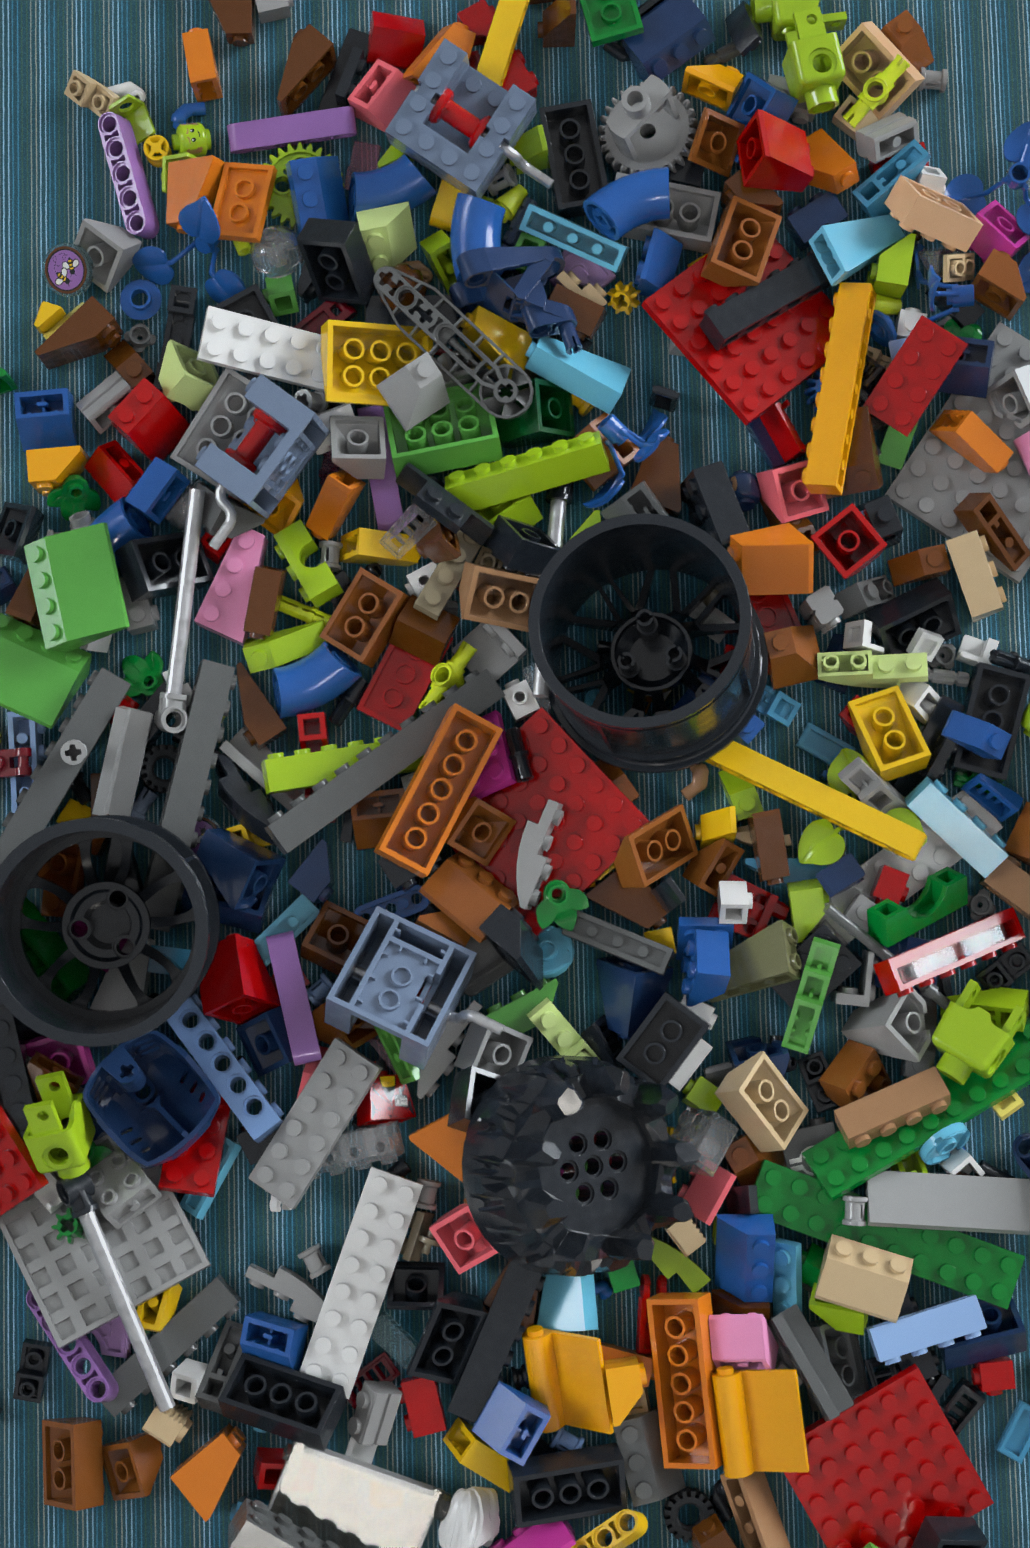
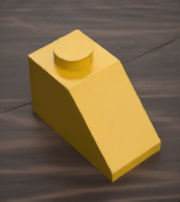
M735 806L725 807L700 815L699 824H694L695 840H700V849L709 846L721 838H725L734 844L737 834Z
M179 1283L137 1307V1314L144 1330L161 1332L175 1315L182 1291Z

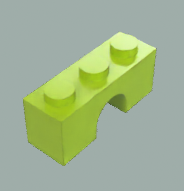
M301 519L273 535L278 543L274 548L281 560L286 558L290 566L286 567L293 581H300L302 587L298 590L306 603L311 601L318 608L344 592L326 561L316 567H306L308 557L318 551L319 548Z

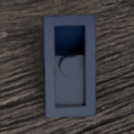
M848 853L837 862L818 872L815 876L829 897L832 898L862 882L865 872L853 854Z

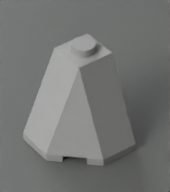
M1030 364L1014 369L988 387L987 398L994 414L1002 419L1007 417L1014 421L1013 425L1021 429L1030 424Z
M914 988V992L898 998L896 993L888 996L883 995L869 1002V1007L861 1006L851 1013L841 1030L847 1039L875 1048L877 1054L912 1062H920L931 1042L930 1030H926L924 1013H927L926 1001Z

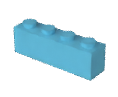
M534 204L528 205L519 227L520 230L614 272L620 271L630 248Z
M927 776L904 798L907 806L976 871L986 878L1009 856L1004 848L1007 844L996 833L991 836L985 830L988 826L977 815L972 818L966 812L968 807L959 798L956 797L953 800L946 794L949 791L948 788L940 780L936 779L933 782Z

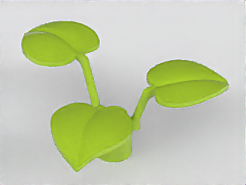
M843 748L830 764L827 772V781L831 788L846 795L851 793L852 798L857 800V795L841 781L838 773L858 756L870 768L871 766L858 752L849 748ZM898 807L886 813L925 833L919 818L911 810ZM818 819L811 822L803 831L799 841V863L823 866L837 862L845 850V841L837 833L845 829L841 827L834 829L831 822L827 819Z

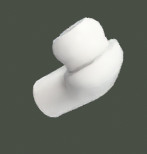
M130 81L107 87L119 97L130 94L143 102L146 99L144 90Z

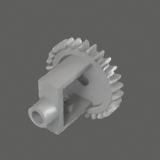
M651 74L644 82H640V86L630 85L625 91L621 90V101L613 97L611 101L614 108L605 106V111L609 116L602 115L600 117L602 124H604V126H598V131L601 134L599 136V143L602 145L600 147L601 152L605 155L606 162L608 164L612 163L611 167L614 171L620 169V173L632 174L653 168L669 167V170L675 174L677 171L674 164L677 163L684 166L685 162L682 156H689L690 150L688 148L692 147L694 140L692 138L695 137L697 131L695 128L698 127V121L694 118L696 116L695 110L691 108L692 105L689 99L684 100L685 97L682 92H678L676 95L674 86L668 88L660 78ZM649 134H654L653 137L645 139Z

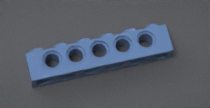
M195 993L166 1021L253 1140L259 1144L279 1129L283 1122L281 1116L284 1115V1112L275 1101L270 1104L265 1097V1094L268 1093L267 1089L259 1079L254 1082L248 1074L252 1069L242 1057L238 1060L234 1055L233 1051L236 1050V1047L227 1036L224 1038L220 1036L217 1030L221 1027L214 1017L203 1015L201 1010L202 1001ZM192 1016H198V1024L193 1028H187V1020ZM208 1037H213L214 1045L212 1048L204 1050L202 1048L203 1041ZM225 1058L230 1059L229 1068L225 1071H219V1062ZM239 1080H245V1090L241 1093H235V1083ZM254 1102H261V1112L257 1115H251L249 1111L250 1106Z

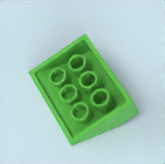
M475 382L464 384L463 386L469 390ZM479 385V386L472 392V394H473L479 401H481V400H480V396H479V388H480V385ZM460 386L446 388L450 403L406 432L390 407L383 406L396 477L399 476L407 463H411L428 475L501 460L503 455L495 417L482 408Z
M102 522L43 537L24 546L46 650L69 652L130 627L107 523Z
M0 613V706L52 729L89 675L92 654L80 648L69 652L46 650L42 631Z

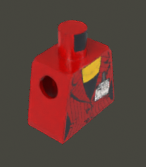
M386 1060L373 1061L383 1069L357 1109V1125L403 1123L415 1118L416 1113L407 1084L402 1085L397 1074L388 1075Z

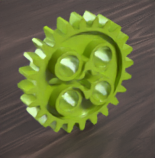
M299 142L297 149L293 150L289 143L287 152L278 148V158L271 154L269 155L271 165H274L277 169V175L268 210L273 209L272 219L278 216L281 217L280 225H284L287 220L290 221V228L292 230L296 225L290 188L286 192H280L275 188L278 182L283 181L289 184L288 177L283 172L286 170L285 164L290 160L321 156V147L316 152H313L311 143L305 150L301 142Z

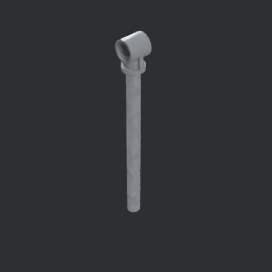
M189 489L166 692H160L159 706L154 716L156 727L167 733L183 731L188 722L186 714L187 695H183L182 690L205 490ZM170 712H173L176 716V721L174 725L169 727L166 723V717Z

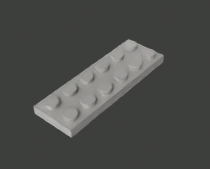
M335 1038L248 1179L289 1208L296 1209L383 1068L341 1039Z

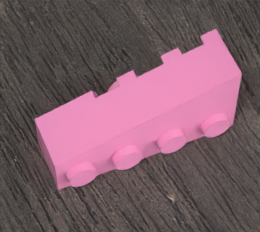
M251 529L233 538L194 619L198 626L241 646H244L246 639H248L249 632L243 631L255 566L264 564L268 544L265 535Z

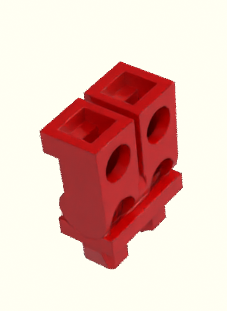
M731 874L727 881L745 880ZM747 882V892H752L753 907L748 909L747 924H734V933L750 938L768 927L767 923L771 916L784 921L790 907L779 901L778 896ZM715 899L708 917H719L717 899Z

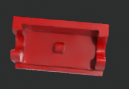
M788 399L782 404L780 402L774 404L760 416L763 425L785 463L805 455L807 450V444H803L785 412V409L790 406Z

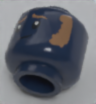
M746 470L735 471L729 477L742 512L750 511L755 508V505L761 499L757 476L748 473Z

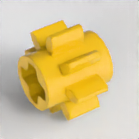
M618 281L615 284V288H611L607 294L611 296L608 306H612L616 310L615 314L625 311L629 315L633 311L632 307L637 308L641 302L637 300V295L641 291L636 290L632 286L633 282L623 285L621 281Z

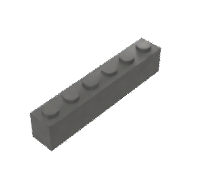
M220 1274L166 1324L161 1332H157L149 1339L165 1377L178 1366L175 1361L182 1354L187 1358L199 1347L195 1342L204 1335L207 1339L219 1328L216 1322L223 1316L228 1320L239 1309L236 1304L242 1298ZM135 1353L112 1374L119 1386L117 1397L111 1402H101L113 1417L117 1416L120 1412L125 1416L137 1404L134 1399L141 1392L146 1396L151 1391ZM104 1383L98 1387V1393L101 1397L106 1391Z

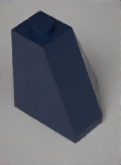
M224 828L206 829V832L200 839V846L196 852L226 902L233 910L250 908L257 901L255 896L264 887L269 890L276 883L286 861L285 857Z
M615 956L598 958L596 965L608 1029L618 1033L620 1038L631 1039L665 993L674 968L668 966L664 976Z
M748 1036L725 1042L729 1061L732 1063L733 1069L758 1052L764 1051L782 1076H785L790 1056L787 1048L781 1046L782 1041L773 1040L772 1044L761 1042V1037Z

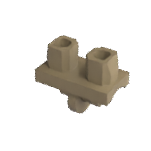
M428 1211L413 1213L409 1228H412L409 1238L405 1237L400 1254L403 1255L402 1259L409 1262L411 1260L419 1262L422 1253L429 1255L432 1246L440 1247L429 1230L435 1214Z

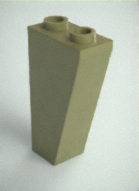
M779 920L730 949L731 977L724 994L708 1001L714 1003L801 979L799 969H801L802 963L796 949L798 935L795 928L785 921Z

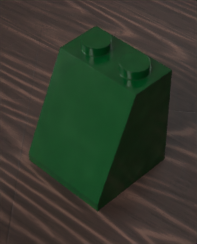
M537 378L530 379L534 394L527 412L511 420L497 419L495 417L501 447L517 448L574 438L572 394L550 381ZM529 383L517 387L519 390L528 388ZM510 386L508 389L502 388L500 390L502 392L500 397L508 396L510 398L512 396L510 390L513 387ZM517 400L516 404L523 409L524 406Z

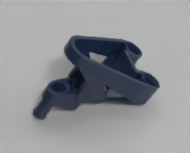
M482 247L465 251L458 256L456 262L463 280L453 284L449 288V294L453 305L464 315L468 312H473L478 306H481L501 318L508 319L510 322L517 323L519 321L525 323L531 338H542L560 334L566 353L569 355L572 354L571 349H573L574 354L583 349L575 328L578 322L573 309L568 305L548 300L544 290L547 281L557 276L565 268V260L562 251L558 247ZM528 266L524 273L504 280L496 273ZM512 299L509 309L504 308V303Z

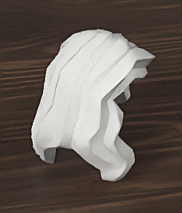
M488 1487L460 1488L454 1493L438 1529L439 1543L442 1548H479L482 1545L486 1547L491 1546L494 1538L499 1533L500 1526L498 1495L495 1489Z

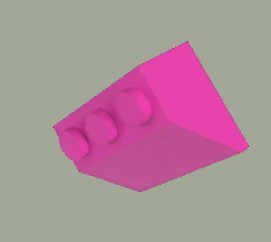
M567 1520L517 1528L516 1526L511 1531L513 1534L506 1540H503V1538L496 1540L489 1548H571L576 1544L575 1531Z

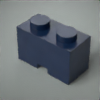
M819 192L809 200V204L803 208L799 205L787 214L788 217L784 227L801 252L810 247L808 241L821 226L847 221L849 215L834 193L827 192L823 194V192Z

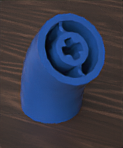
M403 154L397 160L381 168L364 172H352L348 193L349 219L358 223L356 212L403 202H409L411 211L429 200L437 191L411 160Z
M669 167L635 172L621 177L594 192L583 202L584 212L589 221L602 235L616 241L640 225L652 221L670 219Z
M464 193L457 194L450 233L451 256L457 282L463 280L456 262L461 253L482 247H501V229L506 211L505 208ZM500 271V272H496V273H497L499 276H501L504 271Z
M121 497L110 505L89 525L102 522L107 523L117 571L120 570L115 555L117 549L130 540L152 537V530L148 520L125 501L126 497Z
M325 641L301 660L272 669V686L277 714L280 719L319 708L349 689L362 676V673L349 657L337 647Z

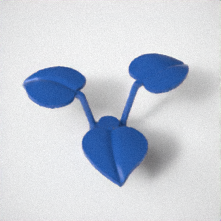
M1030 121L1012 131L1004 142L1003 154L1005 159L1015 163L1009 169L1006 177H1003L992 187L983 191V183L977 176L962 174L950 181L944 195L965 204L976 215L987 205L984 196L989 195L1003 184H1007L1008 187L1014 190L1022 189L1023 200L1026 204L1018 208L1016 223L1023 233L1030 236V199L1028 197L1029 186L1026 184L1030 178Z
M206 196L186 205L179 213L178 220L182 229L189 236L196 237L189 246L171 260H167L166 253L161 248L154 246L141 248L132 258V263L143 277L154 284L166 285L174 277V271L170 265L175 264L196 247L201 253H212L209 275L212 278L205 282V288L215 302L221 303L246 289L243 281L236 273L226 269H220L215 273L217 254L220 251L217 245L221 241L218 240L221 231L216 214Z
M914 244V280L917 289H920V284L928 285V301L931 312L935 311V296H946L947 305H952V308L933 315L928 319L934 322L948 314L959 312V307L974 306V284L940 282L941 278L935 273L932 264L929 265L927 280L923 278L919 269V261L925 246ZM937 287L946 288V291H936V290H937Z
M653 408L651 416L640 435L628 429L613 413L602 420L597 429L607 438L604 443L609 448L619 473L611 478L593 499L582 503L585 507L597 508L606 504L617 494L625 482L623 480L625 472L613 444L616 443L620 446L629 439L637 447L641 448L635 454L633 460L636 463L642 462L657 449L659 444L670 433L667 428L661 429L668 419L666 414Z

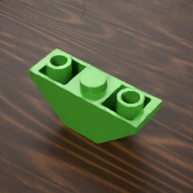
M544 978L543 988L540 991L536 988L529 993H526L525 989L510 996L512 1002L502 1006L501 1002L486 1009L488 1013L486 1016L521 1033L536 1027L527 1017V1014L546 997L553 1003L558 986L557 979L550 980V978Z

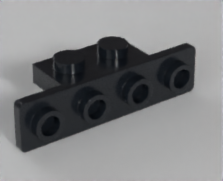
M352 28L348 30L318 110L349 106L347 98L358 85L359 77L363 76L366 70L369 34Z
M407 463L397 477L396 483L415 496L412 502L453 533L457 534L460 530L479 545H483L495 529L494 525L411 463Z
M941 695L921 732L931 753L927 768L896 778L892 785L904 797L911 793L927 776L933 782L943 776L947 767L945 763L950 754L953 755L956 752L959 744L942 736L941 733L952 710L964 713L966 707L963 704L945 695Z

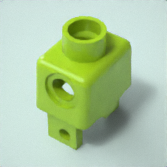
M750 0L753 20L758 24H770L771 37L774 41H786L785 33L796 30L792 16L793 13L818 7L820 0ZM846 11L822 14L826 32L844 30L847 21ZM807 18L809 24L816 23L814 18Z
M820 7L794 12L792 16L796 30L785 33L788 50L782 62L789 94L799 100L797 104L806 102L808 113H824L839 105L837 91L846 73L836 32L826 33ZM807 18H814L816 23L809 24Z
M973 979L969 980L956 1003L950 1001L932 1035L933 1044L943 1054L936 1065L937 1070L963 1086L972 1071L983 1078H990L1015 1045L1012 1038L1027 1016L1025 1010L1016 1005L1006 1023L1000 1029L992 1023L991 1015L979 1006L969 1009L981 990L978 982Z
M64 1071L36 1076L35 1082L43 1101L25 1105L23 1108L28 1121V1126L23 1136L25 1144L38 1172L45 1174L57 1171L61 1179L79 1177L90 1168L88 1153L96 1132L89 1109L84 1102L83 1093L72 1094ZM51 1082H57L60 1086L55 1087ZM69 1118L67 1128L65 1129L61 1124V1120Z

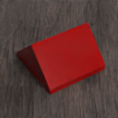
M372 11L367 63L374 64L377 59H380L398 69L407 70L423 51L426 36L424 20Z

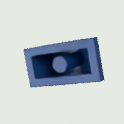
M955 710L951 711L941 733L942 736L983 758L997 760L1002 759L1012 736L989 722Z

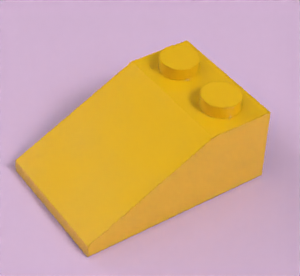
M898 685L847 703L863 756L871 768L885 782L927 768L931 757L930 750Z

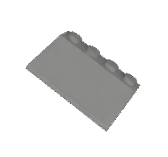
M225 368L170 456L171 459L215 487L218 484L195 466L197 454L204 446L208 447L210 443L225 451L234 438H240L245 431L243 428L245 422L253 415L255 407L244 397L247 393L245 389L250 380L230 368ZM229 491L226 492V494L236 499L240 503H244L240 499L235 497L233 494H231Z

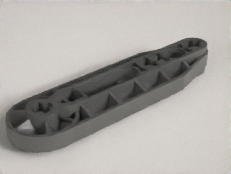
M384 266L376 271L373 279L374 286L399 330L424 353L427 351L413 337L422 330L436 343L429 352L432 360L482 408L497 419L503 420L515 419L527 412L534 394L532 381L528 375L435 287L393 267ZM383 277H391L393 283L398 287L397 290L394 291L388 284H384ZM403 277L417 283V285L413 288ZM423 286L436 292L441 297L434 306L419 293ZM406 293H412L414 295L413 303L403 306L401 304L402 296ZM385 297H387L396 306V308L393 311L391 310ZM445 302L461 316L454 325L438 311ZM419 307L427 315L431 314L432 322H423L424 319L417 312ZM401 311L416 324L409 334L400 326L395 317ZM464 321H467L481 335L474 343L458 330ZM456 334L459 338H461L475 353H477L483 359V361L478 363L475 359H473V355L470 352H468L461 344H459L453 336ZM484 339L501 353L494 362L478 348ZM448 343L449 345L454 347L464 357L465 360H467L468 362L471 361L476 366L474 371L467 367L445 345ZM440 348L456 362L449 371L433 357ZM506 358L512 365H499V363ZM490 366L492 369L486 372L481 380L479 375L486 367ZM459 367L463 368L475 380V383L469 390L452 375ZM513 369L512 379H507L509 370ZM489 376H491V377H492L495 381H497V382L494 383V382L489 378ZM529 383L528 388L519 390L517 387ZM479 385H480V388H479V396H480V400H481V401H479V400L472 394V392H473ZM510 386L513 387L510 390L512 393L510 398L508 396L500 397L502 395L500 391L502 387L506 389ZM517 400L524 406L523 409L516 404Z

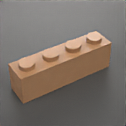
M1008 856L986 878L982 877L979 884L1030 920V872L1026 873L1019 868L1021 863L1015 858Z
M934 1066L834 1110V1118L848 1148H862L876 1137L881 1135L883 1137L895 1133L897 1128L906 1124L911 1126L920 1122L926 1115L942 1113L950 1105L951 1094L937 1068Z
M753 1472L747 1477L737 1479L727 1478L724 1476V1473L721 1474L720 1478L744 1547L791 1548L765 1473Z

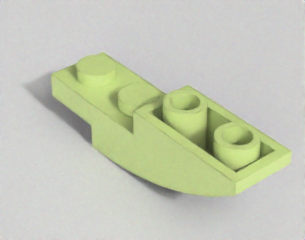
M872 650L817 653L818 679L826 682L866 688H890L896 685L901 688V683L928 681L927 652L872 655Z
M547 997L527 1014V1017L560 1055L598 1057Z

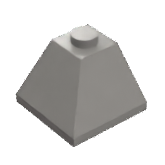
M85 218L82 220L73 248L82 255L86 263V277L108 293L132 267V258L140 249L142 242L123 227Z
M428 352L422 354L376 385L405 432L450 403L442 373Z
M330 416L332 462L356 479H384L386 467L384 417Z

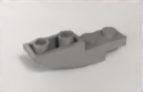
M859 756L838 773L841 781L858 796L862 803L885 814L891 809L898 807L911 810L904 800L905 797L888 781L885 782Z
M548 799L539 823L527 821L519 847L516 870L517 894L520 907L525 910H531L532 906L535 907L538 904L542 894L539 891L543 880H548L553 868L550 865L552 859L542 854L544 851L547 852L553 842L551 833L554 826H559L564 811L561 810L563 804Z
M473 1000L466 1010L481 1013L480 1010L483 1006ZM447 1021L446 1028L424 1070L420 1069L417 1096L420 1099L425 1095L430 1098L440 1086L436 1082L442 1074L448 1076L454 1069L455 1062L453 1060L456 1058V1055L449 1048L451 1045L457 1048L466 1036L462 1032L471 1023L470 1021H466L464 1024H455Z
M253 1263L249 1265L244 1275L250 1279L248 1283L260 1289H264V1286L274 1290L273 1295L282 1300L288 1301L289 1298L293 1299L290 1311L294 1312V1318L304 1323H308L309 1320L317 1322L325 1297L311 1283L283 1265L278 1268L276 1274Z

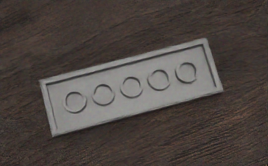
M883 1171L865 1182L866 1197H868V1202H866L868 1226L1030 1235V1179Z

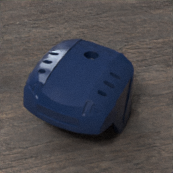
M153 1030L138 1038L121 1043L99 1063L91 1074L83 1092L84 1102L96 1118V1122L125 1154L143 1169L164 1164L184 1153L210 1127L221 1103V1095L191 1056L164 1034ZM188 1073L184 1083H181L185 1074ZM198 1082V1084H197V1086H196L194 1092L191 1093V1091H192V1089H193L195 1083ZM143 1087H150L151 1093L147 1098H138V1093ZM129 1129H133L132 1131H130V1132H128V1133H126V1134L121 1135L123 1132H125V1131H127V1130H129ZM139 1139H142L140 1142L131 1145V1143Z

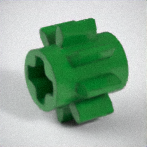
M67 1208L66 1215L56 1214L59 1220L57 1225H53L51 1228L59 1231L57 1240L61 1241L67 1237L68 1243L72 1245L74 1238L84 1239L85 1237L82 1234L83 1227L79 1218L73 1219L71 1216L72 1209ZM68 1221L72 1222L73 1227H75L72 1232L67 1230L68 1227L65 1225Z

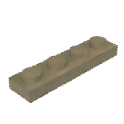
M460 530L457 532L461 556L457 559L440 562L413 606L416 610L436 621L461 581L465 561L472 563L482 545L476 543Z

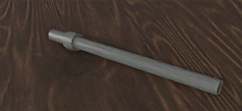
M831 903L825 906L823 909L825 914L882 960L895 956ZM934 983L919 988L918 984L915 985L919 989V993L927 1000L932 999L944 1010L947 1009L950 1000L938 991V986Z

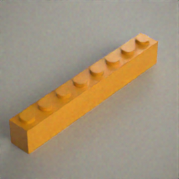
M841 282L839 283L838 292H835L833 297L835 312L834 317H831L829 320L830 340L826 342L824 348L825 367H822L820 370V382L822 385L815 399L816 417H813L811 421L813 436L812 441L807 444V468H804L802 472V482L810 494L842 495L877 297L871 283Z

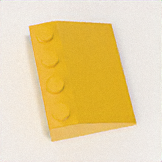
M327 320L321 326V361L325 402L389 406L376 385L424 354V352L401 332L397 325ZM400 325L408 334L414 328V326ZM422 330L413 337L428 353L433 348V340Z

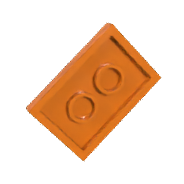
M225 162L213 208L221 231L218 240L260 243L277 175V169L274 165Z

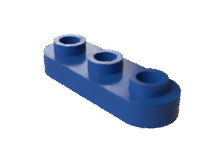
M415 885L406 892L399 890L357 907L353 913L360 917L365 913L372 916L377 906L386 910L389 904H395L397 910L394 914L406 918L422 912L429 905L430 901L419 892L422 886ZM414 894L422 896V901L419 904L412 902Z

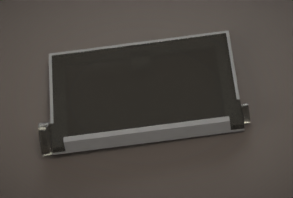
M294 1441L293 1444L287 1443L282 1459L286 1460L267 1506L271 1512L277 1515L279 1513L286 1515L292 1520L294 1525L300 1528L307 1527L311 1529L317 1538L324 1542L327 1540L332 1541L339 1548H421L433 1518L443 1521L446 1517L451 1503V1493L329 1449L321 1451Z

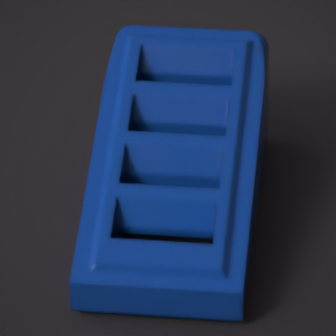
M982 773L969 780L961 788L1000 822L1018 812L1024 799L1016 792ZM978 783L982 785V787H980L979 789L974 787Z

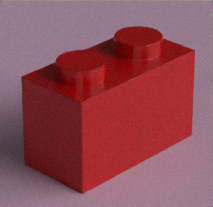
M116 440L98 446L84 466L114 502L121 497H127L144 473Z
M413 1376L403 1378L401 1380V1387H398V1389L402 1392L400 1403H406L408 1414L404 1415L407 1431H412L414 1438L447 1430V1421L437 1381Z

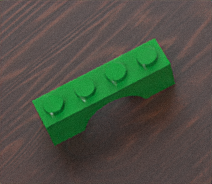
M947 866L927 877L921 895L908 907L904 908L888 898L867 909L868 934L888 948L967 905V876Z

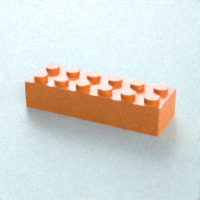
M456 703L450 706L380 838L374 853L421 878L428 876L503 729Z
M711 1292L658 1293L646 1299L664 1468L716 1470L723 1465L711 1376L712 1373L716 1372V1366L712 1360L708 1320L709 1315H713Z

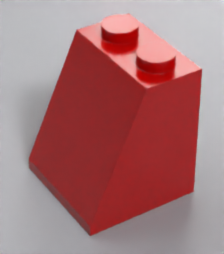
M757 109L736 140L744 187L803 192L814 177V167L811 165L809 155L810 145L807 143L805 131L764 110Z
M145 377L107 416L116 430L151 462L155 457L164 461L176 448L190 426L167 397Z
M853 503L810 536V539L844 580L863 570L878 558L887 546V543Z
M234 933L227 935L224 940L218 942L213 962L199 985L203 1015L242 1025L280 1006L279 996L254 940Z

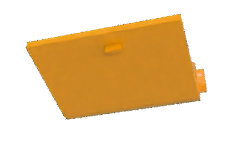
M541 1325L528 1327L522 1334L530 1394L533 1399L547 1405L551 1415L542 1433H552L568 1425L612 1434L614 1429L600 1338L546 1329Z
M730 1365L717 1367L716 1372L712 1373L711 1376L724 1476L737 1479L747 1477L753 1472L808 1473L809 1463L797 1369H733V1366Z

